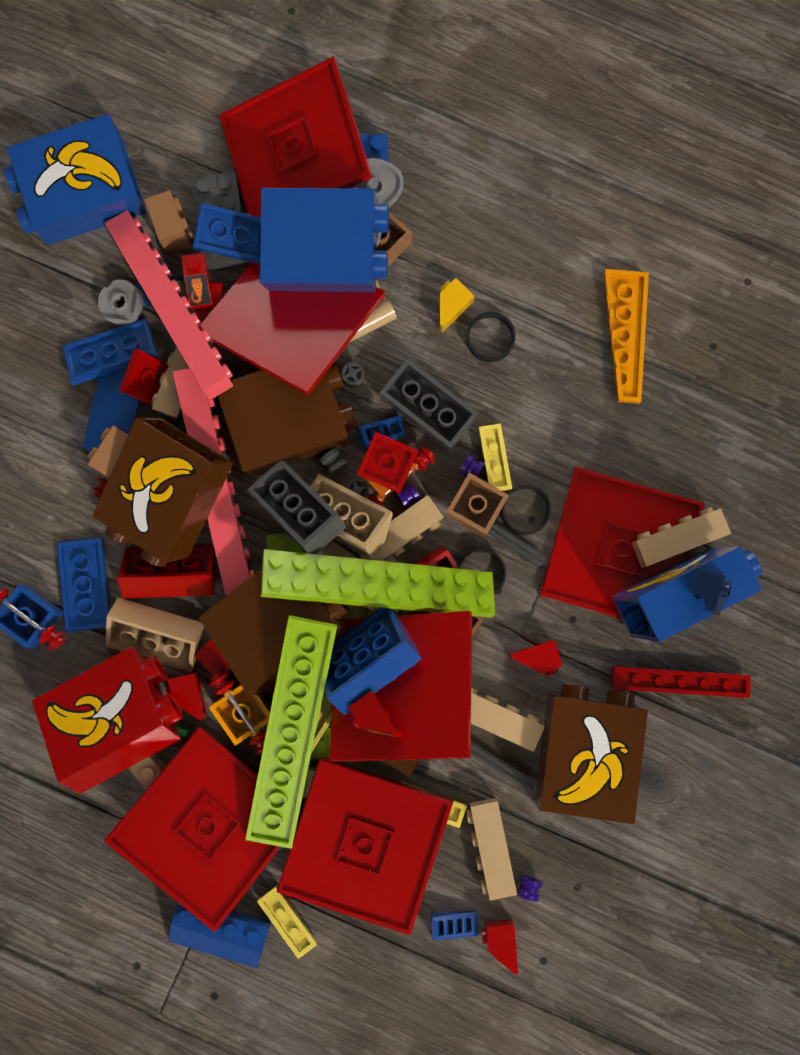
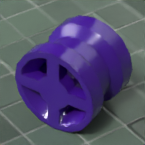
M469 454L458 473L466 476L468 473H471L477 477L485 463L474 460V456Z
M410 482L405 484L400 494L395 492L406 510L410 508L413 502L421 500L420 495Z
M521 875L519 879L521 885L517 889V896L525 900L538 902V891L542 887L543 882L530 876Z

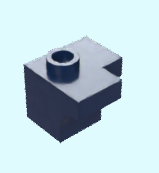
M696 568L689 592L694 596L703 598L706 611L719 616L722 605L725 606L730 596L732 581L725 575Z

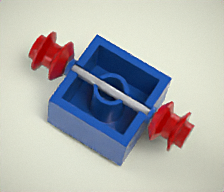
M19 584L9 598L8 589L0 590V606H2L0 608L1 630L26 649H36L39 644L47 642L49 644L48 650L50 651L53 648L58 649L63 644L65 632L57 633L55 631L57 627L55 623L63 614L60 608L29 585Z

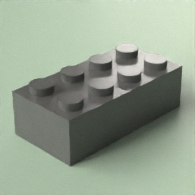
M235 172L191 178L197 222L201 203L243 213L240 187ZM201 251V253L205 254L209 272L250 265V262Z
M408 358L380 391V399L449 453L474 423L479 414Z
M280 460L247 489L256 503L305 553L317 554L346 528L339 514L283 460Z

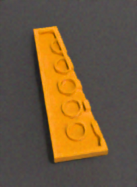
M605 269L604 271L617 402L640 404L642 399L649 272Z

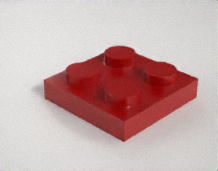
M134 349L119 391L153 407L151 405L152 398L155 393L159 392L161 387L159 384L160 378L164 372H167L169 365L142 350Z
M375 432L357 476L400 494L419 450Z

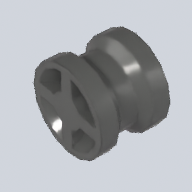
M356 362L347 363L342 369L343 382L348 387H359L364 381L363 368Z
M334 448L326 453L319 462L328 468L330 475H333L342 469L348 461L339 455L337 448Z
M354 479L349 482L347 489L368 498L369 489L366 482L361 479Z

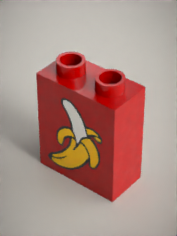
M130 647L32 700L58 783L78 794H82L181 740L175 722L183 719L182 711L170 693L165 696L163 695L159 684L167 680V674L160 660L155 655L146 659L134 647Z

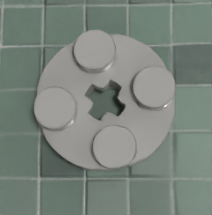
M127 280L112 281L111 283L113 284L107 288L104 287L99 294V310L106 320L115 325H127L136 322L143 308L142 292ZM124 297L125 304L119 307L116 302L121 301V298Z

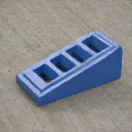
M397 415L360 426L356 434L362 450H368L374 437L375 429H377L378 433L386 436L383 426L386 427L389 434L387 437L398 440L406 437L407 432L401 416ZM391 423L395 424L398 433L394 434ZM367 432L369 433V436H370V439H371L370 442H369L368 436H367V434H366Z
M477 911L431 912L432 940L478 936ZM466 918H471V930H467ZM457 919H462V930H458ZM448 920H453V930H448ZM439 921H443L444 931H439Z

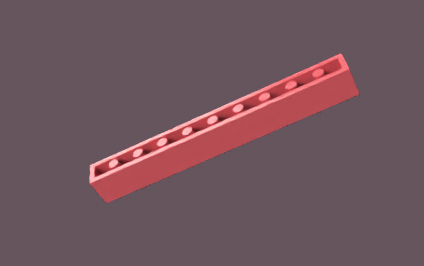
M128 210L105 222L107 229L208 399L211 400L233 387L229 379L233 375L226 364L221 366L219 360L222 357L216 347L210 348L208 343L212 342L205 329L200 331L198 326L202 325L195 312L189 313L188 310L192 307L185 296L180 298L178 294L181 292L180 287L175 279L170 281L168 278L172 274L165 263L162 265L159 263L162 258L155 247L150 248L149 245L152 244V241L146 231L141 233L140 229L143 226L137 216L132 218Z
M190 368L174 371L173 376L187 434L223 455L226 447L223 437L219 438L217 430L221 426L218 415L213 413L212 407L215 406L214 398L208 399ZM227 476L207 518L225 595L230 594L255 574V570L250 569L249 561H252L249 547L245 548L243 539H247L244 525L240 526L238 517H241V510L239 504L234 502L233 495H236L234 482L229 481V476Z

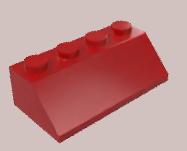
M214 545L194 546L188 558L168 562L165 567L156 566L145 561L141 557L143 550L141 547L125 548L118 574L122 598L214 595L216 585V553Z

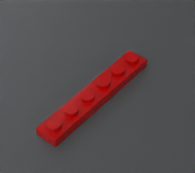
M612 666L611 689L750 698L751 675Z

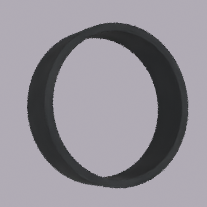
M481 313L471 321L466 334L467 347L471 354L481 361H500L513 348L516 338L515 328L512 322L501 313ZM496 318L508 326L512 336V343L505 353L495 357H488L478 353L473 348L469 333L472 326L479 320Z
M520 485L509 491L508 495L520 489H530L539 493L547 506V516L544 523L533 531L518 530L508 522L505 515V504L501 509V516L503 522L511 531L521 535H530L540 531L548 523L551 516V502L546 493L540 488L533 485Z
M477 548L467 552L458 563L459 569L464 558L474 552H487L499 561L503 576L499 587L494 591V594H496L503 587L506 580V566L502 558L494 551L486 548Z

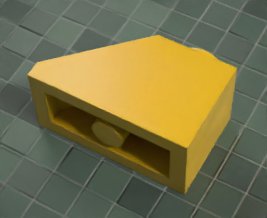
M457 278L452 282L447 281L440 288L439 330L442 333L474 301L475 296Z

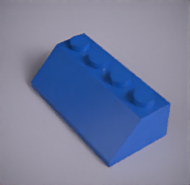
M177 903L171 923L169 942L258 968L271 921L232 910L216 932H214L181 904Z

